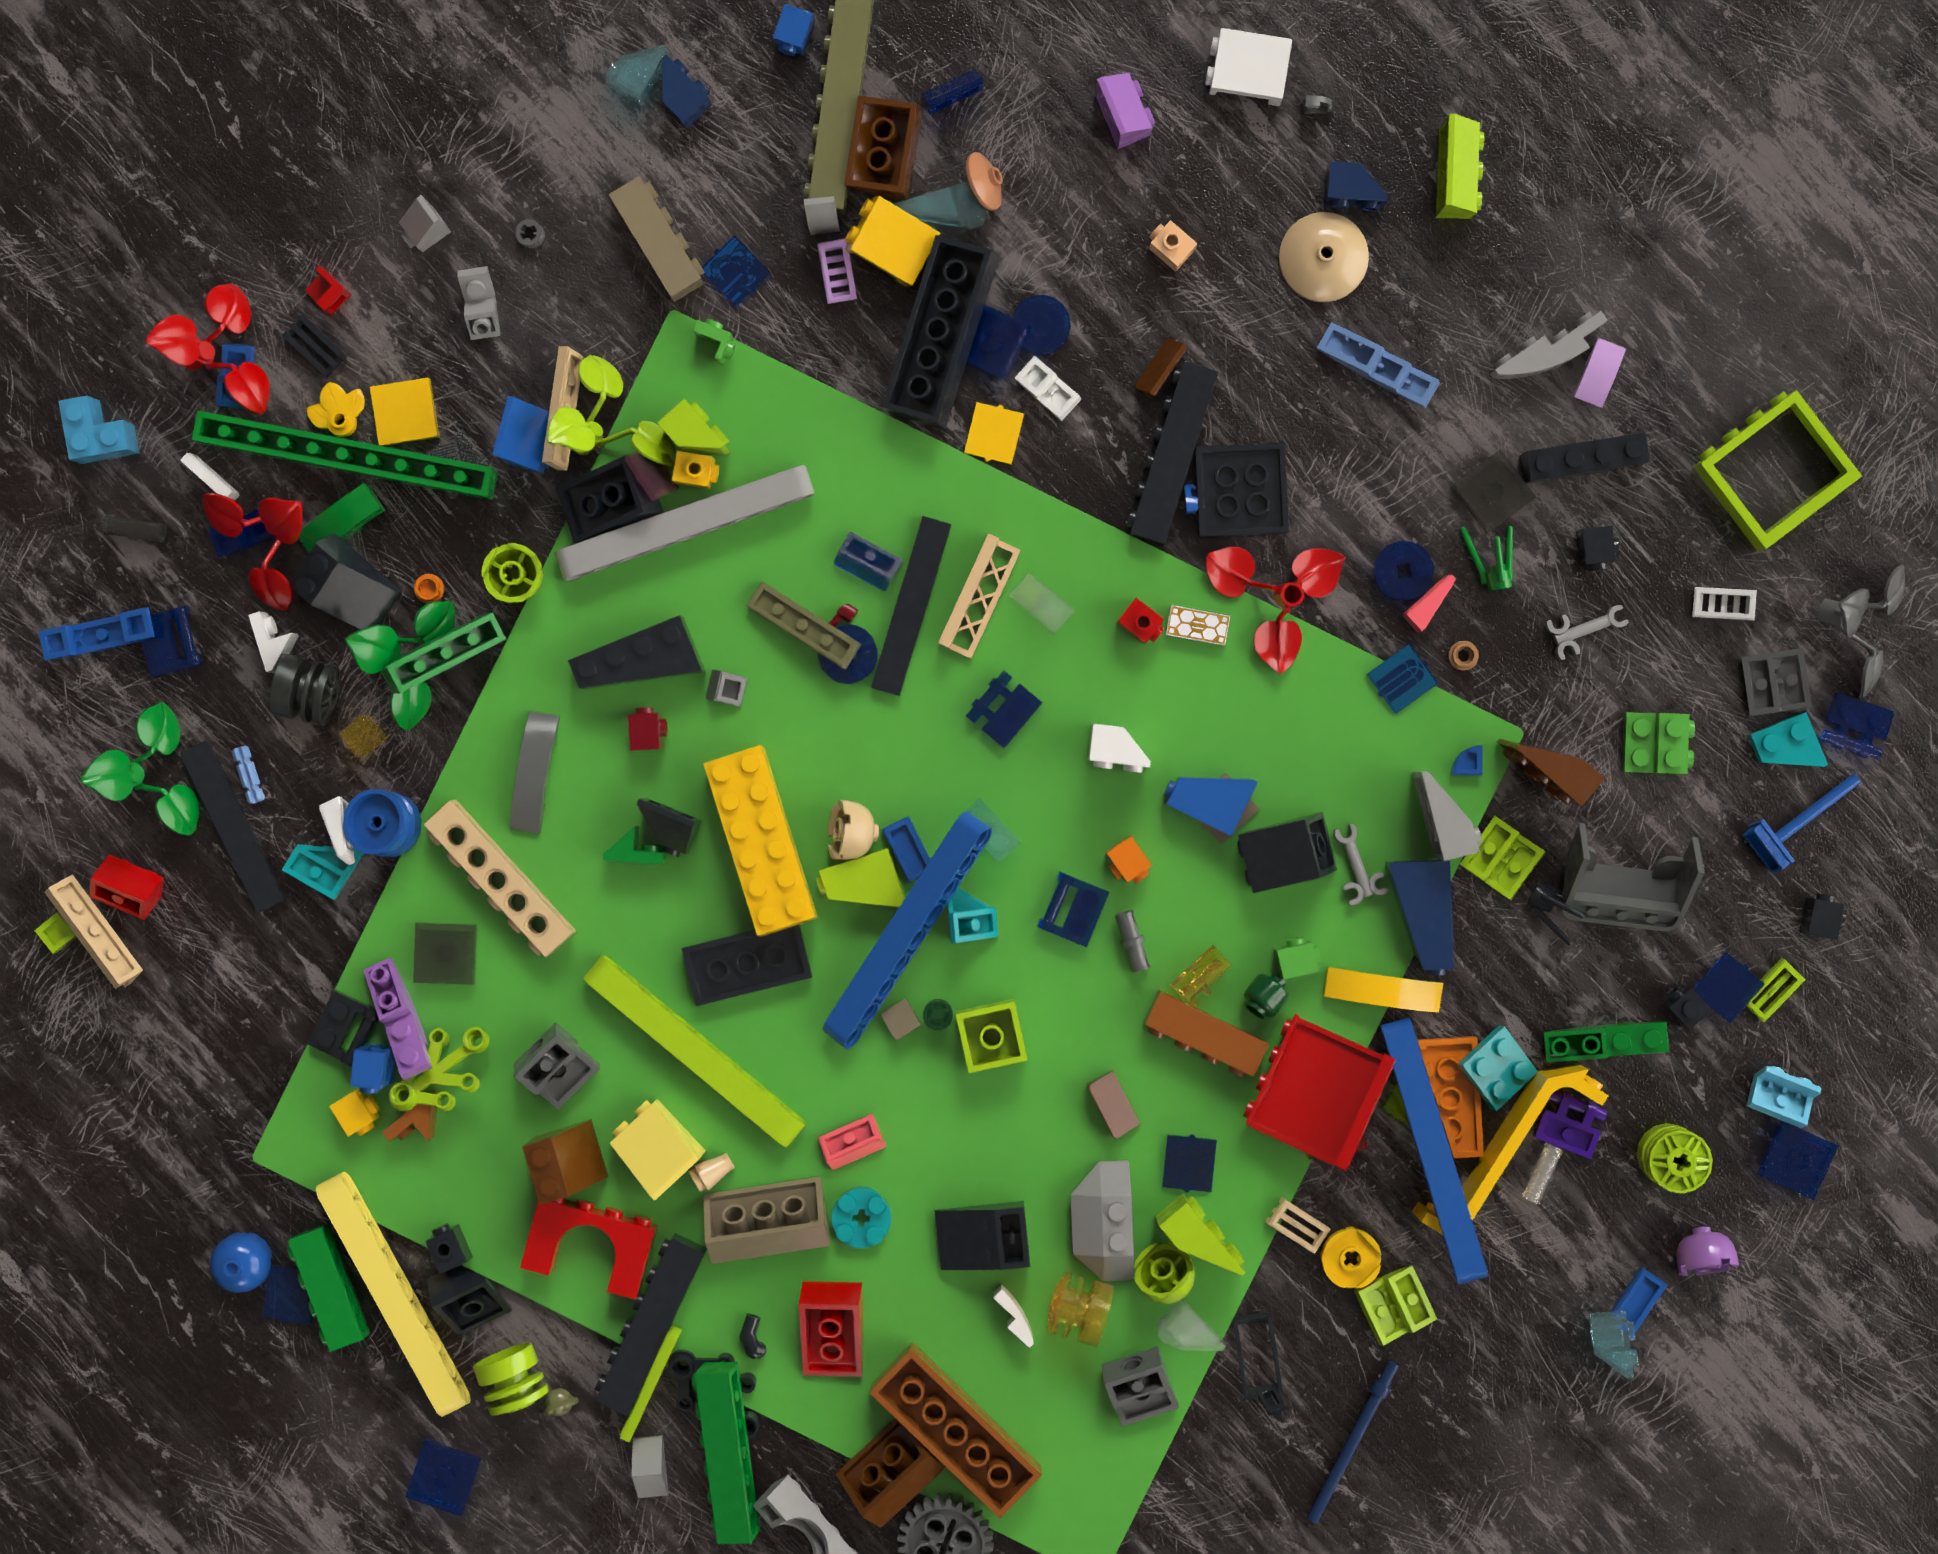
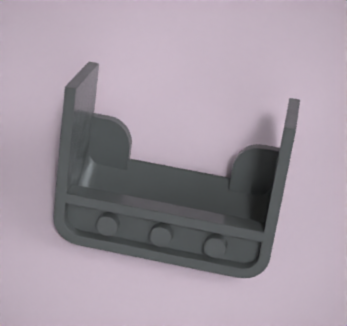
M1579 823L1566 856L1562 902L1582 912L1584 917L1578 918L1564 910L1563 914L1570 920L1656 931H1672L1678 928L1704 875L1698 838H1691L1683 857L1666 856L1656 862L1653 870L1596 864L1598 859L1597 852L1594 848L1588 846L1585 824Z

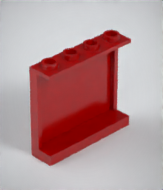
M1295 1014L1292 1020L1287 1018L1280 1035L1284 1036L1281 1046H1274L1268 1062L1272 1065L1268 1074L1262 1073L1259 1078L1256 1090L1260 1092L1256 1101L1250 1100L1243 1114V1117L1247 1118L1245 1124L1252 1129L1347 1172L1396 1063V1059L1386 1054H1379L1308 1022Z

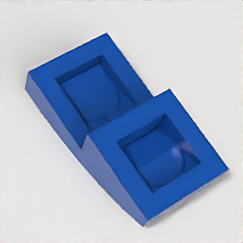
M227 342L222 344L221 363H231L236 365L237 368L243 362L254 363V346ZM221 369V374L217 376L216 405L245 409L233 400L224 386V376L231 370Z

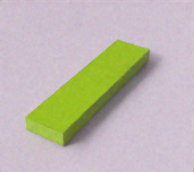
M673 1325L666 1334L620 1433V1439L630 1442L682 1329Z

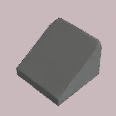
M712 670L706 699L740 707L747 678Z

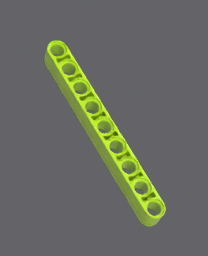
M602 954L584 975L583 979L587 984L779 1144L788 1147L806 1126V1122L609 957Z

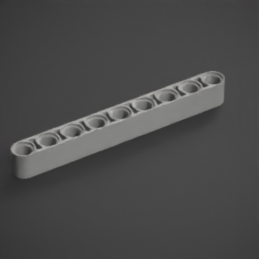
M803 465L564 547L554 553L564 581H569L812 497L815 495L806 466Z

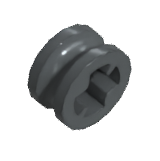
M526 219L517 225L515 235L517 240L525 247L536 248L543 243L545 231L536 221ZM528 227L531 230L537 229V232H534L536 237L533 240L523 238L526 235L524 230Z

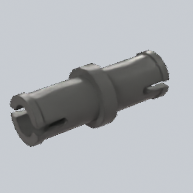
M1127 910L1116 914L1115 919L1123 939L1120 941L1121 946L1126 949L1132 973L1146 970L1151 966L1142 943L1145 939L1139 933L1133 910Z

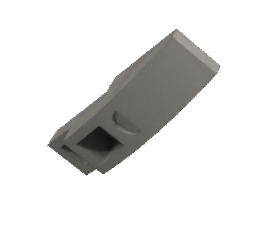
M1602 311L1594 316L1588 312L1575 321L1576 329L1570 333L1564 329L1550 339L1553 343L1552 345L1545 335L1539 340H1536L1533 336L1518 346L1521 352L1512 358L1508 353L1495 362L1494 365L1497 369L1490 373L1493 379H1513L1540 374L1554 369L1589 349L1590 347L1584 337L1608 320Z

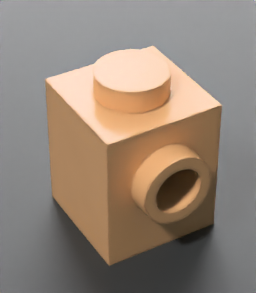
M1171 220L1165 227L1160 224L1149 237L1153 240L1150 243L1149 249L1175 272L1194 252L1197 243Z

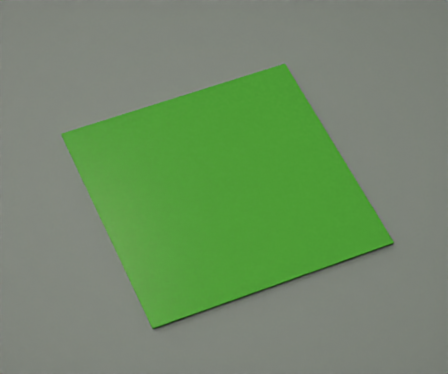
M672 310L668 313L608 437L631 427L637 429L638 424L642 421H650L659 425L657 422L685 398L690 405L695 401L710 419L706 424L709 427L715 424L730 441L726 446L731 452L727 455L700 454L712 456L716 460L715 465H719L717 483L712 482L711 489L675 484L672 488V481H665L666 491L664 493V479H661L663 481L661 483L653 477L661 486L660 489L655 485L656 490L661 491L658 496L664 511L663 513L803 465L806 466L815 495L569 581H564L554 553L559 549L574 544L566 520L542 568L543 580L541 587L533 597L527 599L420 815L422 822L418 840L407 853L400 856L335 990L375 1008L364 969L391 957L404 981L428 1042V1046H426L427 1052L431 1043L429 1035L436 1028H442L450 1036L448 1045L442 1048L440 1061L463 1045V1036L468 1029L479 1027L489 1035L490 1043L485 1051L470 1054L447 1072L448 1074L458 1075L472 1073L478 1077L480 1086L475 1092L467 1093L459 1087L429 1085L422 1092L431 1093L435 1091L438 1094L442 1091H447L454 1096L456 1101L455 1106L450 1111H442L437 1107L434 1138L427 1141L415 1125L412 1124L415 1130L403 1140L396 1137L389 1142L382 1132L407 1112L395 1109L390 1103L389 1095L391 1088L402 1081L396 1064L394 1083L386 1086L384 1090H378V1093H366L367 1096H372L379 1106L378 1114L380 1118L373 1121L375 1128L360 1137L357 1132L348 1137L329 1106L359 1088L350 1086L352 1067L307 1044L253 1154V1160L316 1192L318 1184L341 1172L348 1173L376 1223L426 1248L428 1246L425 1241L433 1235V1229L447 1223L450 1228L459 1224L473 1255L467 1263L462 1264L463 1266L621 1345L624 1338L620 1336V1333L627 1319L633 1321L637 1313L636 1310L632 1309L636 1300L607 1292L615 1263V1247L611 1238L603 1230L591 1225H580L568 1230L563 1236L554 1271L549 1276L520 1268L538 1202L522 1149L523 1145L535 1136L592 1119L609 1176L566 1197L565 1200L577 1202L578 1199L587 1200L595 1204L594 1208L605 1210L606 1207L622 1210L624 1216L634 1218L635 1215L646 1216L652 1219L653 1224L658 1225L640 1291L643 1294H646L650 1285L645 1280L652 1266L658 1267L663 1258L658 1253L665 1238L671 1241L673 1235L677 1233L706 1247L703 1194L821 1176L828 1216L830 1246L715 1264L711 1263L708 1251L706 1250L671 1327L674 1325L682 1329L672 1353L682 1349L688 1350L696 1358H718L722 1353L731 1354L735 1362H738L740 1376L745 1372H749L755 1375L757 1379L756 1386L751 1393L742 1392L744 1406L852 1459L895 1419L869 1393L870 1387L883 1371L913 1342L1041 1465L1042 1476L1001 1518L993 1513L947 1467L919 1493L934 1501L937 1493L940 1494L942 1501L947 1500L949 1493L952 1494L954 1502H957L963 1496V1505L967 1506L972 1501L974 1502V1513L979 1510L984 1511L981 1521L990 1520L989 1528L1041 1554H1116L1277 1231L1265 1221L1268 1217L1271 1218L1273 1215L1272 1210L1274 1207L1277 1208L1280 1203L1278 1201L1281 1197L1291 1203L1313 1159V1156L1248 1127L1245 1124L1247 1118L1243 1117L1249 1101L1255 1102L1260 1092L1256 1090L1262 1073L1268 1074L1272 1064L1268 1062L1274 1046H1281L1284 1036L1280 1035L1287 1018L1292 1020L1294 1015L1297 1014L1308 1022L1368 1048L1388 1007L1324 997L1327 967L1403 978L1414 956L1385 868V862L1438 860L1434 859L1412 772L1428 771L1472 821L1473 827H1478L1510 763V760L1501 753L1504 748L1497 741L1504 739L1520 743L1524 734L1523 730L1434 685L1395 712L1389 702H1392L1413 687L1417 680L1411 678L1386 696V698L1384 695L1406 681L1412 674L1404 672L1380 691L1379 688L1404 670L1396 667L1374 683L1368 673L1384 663V660L1289 613L1284 616L1282 622L1294 621L1298 624L1302 633V643L1292 665L1283 673H1276L1256 653L1253 637L1255 631L1263 622H1276L1277 616L1282 611L1281 609L1246 592L1239 597L1224 596L1212 586L1206 572L735 339L732 341L736 343L731 359H725L723 365L719 364L715 360L719 344L696 336L693 329L697 320ZM629 434L605 444L591 471L622 456L639 455L631 444V437L633 435ZM671 439L676 459L677 451L682 450ZM653 461V463L649 464L652 476L670 480V476L673 477L674 466L662 465L659 469L658 465L660 463L657 464L656 462L655 464ZM664 468L667 472L666 476L661 474ZM926 516L951 524V529L900 696L871 688L919 526L922 517ZM989 533L998 537L1000 541L1020 549L1021 552L972 659L939 645L938 642ZM996 547L992 555L995 568L1008 565L1012 553ZM990 562L987 566L985 573L992 571ZM1005 570L997 572L1000 580ZM994 574L982 578L979 586L983 596L996 591L998 583ZM762 581L827 623L833 619L838 609L844 604H850L858 609V613L850 624L841 619L839 624L835 626V628L862 644L846 670L746 607ZM976 590L972 600L980 598L978 590ZM993 597L985 599L987 607H989ZM1136 597L1165 619L1161 624L1164 630L1154 643L1148 640L1146 644H1143L1116 623ZM982 601L970 605L967 610L971 623L983 619L986 613ZM1171 605L1230 616L1225 646L1166 635ZM680 615L686 621L706 671L704 673L580 689L568 660ZM965 617L960 627L968 625ZM980 624L973 626L975 635L978 631ZM970 629L957 632L952 644L969 650L973 642ZM712 670L747 678L740 707L706 699ZM654 707V713H662V719H667L668 736L663 737L664 749L630 750L628 714H636V708ZM530 711L560 716L556 744L553 745L543 803L545 804L540 833L510 829L517 765ZM1091 725L1124 727L1151 761L1150 767H1143L1142 773L1123 771V764L1113 763L1112 769L1093 767L1094 761L1087 760ZM762 745L766 750L818 915L817 919L800 924L813 977L696 1006L682 948L755 930L703 763ZM1483 745L1482 775H1451L1452 765L1462 751L1473 746ZM1225 773L1231 779H1253L1258 784L1250 799L1259 810L1239 827L1232 836L1220 844L1207 829H1202V823L1199 820L1165 804L1167 798L1163 794L1170 780L1176 782L1178 777L1221 778ZM639 798H649L702 820L689 853H680L679 857L667 853L666 864L603 860V854L635 826H639L638 850H641L642 844L660 846L659 851L663 850L664 845L656 842L637 806ZM839 799L858 802L869 809L873 815L874 824L879 826L878 840L872 843L870 850L865 855L889 848L905 898L917 879L908 883L882 829L909 816L931 859L957 818L964 812H970L992 829V835L958 888L990 907H996L998 937L951 943L949 907L947 904L860 1039L850 1049L843 1048L823 1031V1025L899 907L829 900L827 894L821 895L816 878L820 877L819 870L849 861L833 859L828 851V844L833 845V835H828L829 817L833 805H839L837 802ZM450 800H457L576 930L550 956L545 957L543 954L538 956L528 946L527 943L530 940L523 932L518 934L511 928L507 922L510 918L503 910L500 912L495 910L487 901L489 895L482 888L478 890L467 879L469 873L462 866L456 867L448 859L447 854L449 852L442 844L436 845L427 836L426 833L429 830L424 824ZM1323 812L1338 870L1319 879L1253 893L1252 887L1246 882L1245 870L1247 868L1244 858L1240 856L1238 851V835L1250 830ZM1351 823L1357 828L1355 843L1368 879L1373 873L1382 872L1384 876L1376 879L1375 887L1377 889L1389 888V892L1386 894L1377 895L1374 893L1362 898V901L1356 905H1349L1347 902L1356 897V890L1354 888L1343 890L1342 886L1348 882L1357 884L1343 843L1338 842L1333 834L1334 829H1339L1343 838L1349 837L1351 832L1348 824ZM455 828L452 832V840L460 845L464 841L465 835L460 828ZM1129 835L1133 837L1152 865L1147 869L1150 874L1136 884L1133 880L1127 883L1124 878L1118 881L1108 867L1113 862L1106 854L1109 849ZM475 850L472 854V861L476 866H482L485 861V856L480 850ZM1463 856L1449 860L1451 880ZM495 872L492 876V883L495 887L501 889L505 884V877L500 872ZM515 894L512 898V905L515 909L522 910L525 907V899L520 894ZM1127 910H1133L1139 933L1145 939L1142 943L1151 966L1146 970L1132 973L1126 949L1121 946L1120 941L1123 939L1115 919L1116 914ZM535 916L532 926L537 932H543L546 923L542 917ZM1304 937V941H1311L1313 947L1318 946L1322 959V964H1318L1319 972L1284 980L1286 982L1284 988L1287 990L1289 997L1276 1016L1260 1019L1245 1007L1244 993L1257 975L1266 974L1270 976L1273 973L1280 977L1274 948L1287 946L1286 940ZM602 954L618 964L806 1122V1126L788 1147H784L586 983L583 979L584 975ZM1158 990L1266 1041L1269 1046L1254 1077L1248 1074L1244 1078L1228 1071L1230 1067L1228 1064L1219 1061L1215 1065L1201 1058L1203 1054L1201 1051L1192 1048L1188 1052L1174 1045L1176 1041L1174 1038L1165 1035L1161 1039L1147 1032L1149 1026L1145 1025L1143 1021ZM906 998L921 1021V1025L895 1041L880 1014ZM1015 998L1028 1061L968 1073L956 1011ZM357 1014L343 1042L342 1049L348 1051L364 1018L362 1014ZM382 1022L374 1023L364 1045L391 1046ZM555 1022L574 1037L578 1042V1046L600 1064V1069L559 1109L555 1108L539 1093L537 1095L533 1094L514 1077V1063ZM439 1034L436 1037V1042L442 1040L443 1034ZM478 1038L475 1041V1046L482 1042V1038ZM1112 1070L1140 1122L1138 1126L1116 1139L1113 1138L1087 1087V1083ZM424 1072L417 1074L415 1080L422 1076ZM473 1078L467 1080L466 1087H470L473 1084ZM409 1093L403 1095L402 1101L407 1100ZM445 1097L442 1100V1106L448 1103L449 1097ZM658 1099L705 1149L704 1154L695 1164L727 1153L735 1168L728 1172L709 1191L705 1189L700 1192L688 1172L695 1168L692 1166L654 1201L610 1145V1142L615 1138L612 1132L624 1121L630 1124L638 1116L634 1111L646 1100L652 1104ZM873 1114L886 1147L832 1170L826 1162L818 1137ZM1180 1139H1183V1145H1181L1180 1143V1146L1178 1148L1175 1146L1172 1149L1170 1148L1171 1144L1174 1145L1175 1142H1179ZM1190 1139H1192L1194 1144L1202 1152H1205V1150L1200 1146V1144L1197 1141H1202L1203 1144L1201 1143V1145L1206 1150H1208L1207 1146L1205 1145V1141H1207L1212 1156H1214L1213 1158L1210 1157L1208 1159H1213V1163L1192 1153H1189L1178 1177H1174L1176 1170L1170 1164V1160L1167 1162V1155L1179 1171L1180 1167L1178 1166L1182 1164L1184 1160L1178 1164H1175L1173 1159L1177 1163L1179 1162V1160H1176L1175 1158L1182 1160L1186 1158V1155H1180L1174 1158V1154H1171L1179 1149H1181L1180 1151H1187L1189 1148L1191 1149V1145L1186 1146L1189 1143H1191L1194 1149L1196 1150L1195 1146L1193 1145ZM1209 1151L1204 1153L1202 1156L1204 1158L1209 1157ZM1189 1158H1192V1159H1194V1160H1196V1161H1198V1162H1200V1163H1202V1164H1204V1165H1201V1164H1199V1163H1197V1162H1195V1161H1193V1160H1191V1159H1189ZM1198 1159H1201V1160H1203V1161H1205V1162L1211 1164V1166L1208 1165V1164H1206V1163H1204V1162H1202V1161H1200V1160H1198ZM1129 1160L1134 1265L1140 1253L1151 1244L1158 1243L1161 1245L1172 1242L1159 1227L1155 1215L1183 1193L1187 1199L1193 1196L1201 1205L1206 1214L1203 1218L1207 1222L1212 1219L1225 1236L1223 1242L1226 1245L1232 1242L1245 1260L1242 1266L1246 1273L1239 1275L1189 1254L1196 1274L1194 1285L1187 1296L1171 1304H1160L1148 1299L1135 1282V1268L1133 1280L1103 1281L1073 1255L1071 1193L1099 1161ZM1168 1165H1170L1169 1169L1172 1167V1169L1169 1172L1168 1168L1166 1169ZM1198 1166L1209 1170L1204 1181L1193 1176ZM1198 1168L1195 1176L1203 1179L1207 1172H1204L1203 1176L1200 1177L1198 1174L1200 1169ZM1211 1170H1212L1211 1180H1210V1178H1209V1180H1208V1181H1209V1184L1211 1185V1187H1210V1186H1206V1187L1202 1190V1188H1203V1186H1204V1184H1205V1182H1206V1180H1207V1178H1208V1176H1209V1174H1210V1172H1211ZM1168 1177L1171 1178L1170 1180L1172 1182L1174 1181V1178H1176L1174 1184L1180 1187H1176L1174 1185H1172L1173 1187H1171L1168 1184V1182L1165 1185L1164 1183L1169 1179ZM1179 1178H1181V1179H1183V1180H1185V1181H1187V1182H1189V1183H1191V1184H1193V1185H1190V1184H1188V1183H1186V1182L1180 1180ZM1178 1181H1180V1182H1182V1183H1184V1184H1186V1185H1188V1186H1190V1187H1192V1188H1194V1189H1191V1188H1189V1187H1187V1186H1185V1185L1179 1183ZM855 1187H869L876 1190L889 1204L891 1209V1224L887 1234L880 1243L868 1248H855L840 1241L832 1226L831 1215L836 1201L842 1194ZM1024 1201L1030 1267L1006 1270H941L935 1210ZM861 1209L857 1215H853V1220H857L858 1225H864L865 1221H870V1216L865 1215V1210ZM1280 1218L1277 1223L1280 1224L1281 1221H1282V1218ZM803 1281L862 1283V1377L803 1375L799 1299ZM1001 1284L1017 1300L1028 1319L1034 1342L1030 1348L1007 1328V1321L1012 1315L994 1299V1291ZM747 1313L761 1318L755 1335L759 1342L766 1345V1354L760 1359L749 1358L739 1341V1335ZM1158 1346L1178 1400L1179 1408L1122 1426L1104 1384L1102 1364ZM679 1360L680 1365H682V1366H687V1365H688L687 1362H685V1361H683V1360ZM749 1380L742 1381L746 1386L752 1385Z

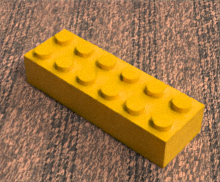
M758 745L703 763L757 936L762 937L817 919L818 915L765 748L762 745Z

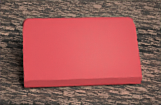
M873 1114L818 1137L826 1162L832 1170L886 1147Z

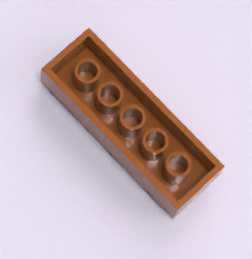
M913 1342L871 1384L869 1393L999 1518L1042 1476L1041 1465Z

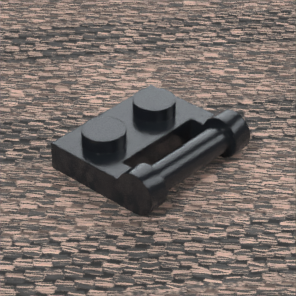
M333 990L309 1039L308 1045L352 1067L354 1050L364 1045L374 1023L379 1021L376 1009L338 990ZM360 1013L364 1018L348 1051L341 1047L357 1014Z

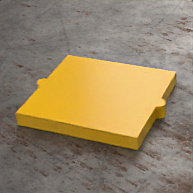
M976 402L964 453L985 458L986 462L993 460L1012 465L1024 414L1003 409L1002 405L995 407Z

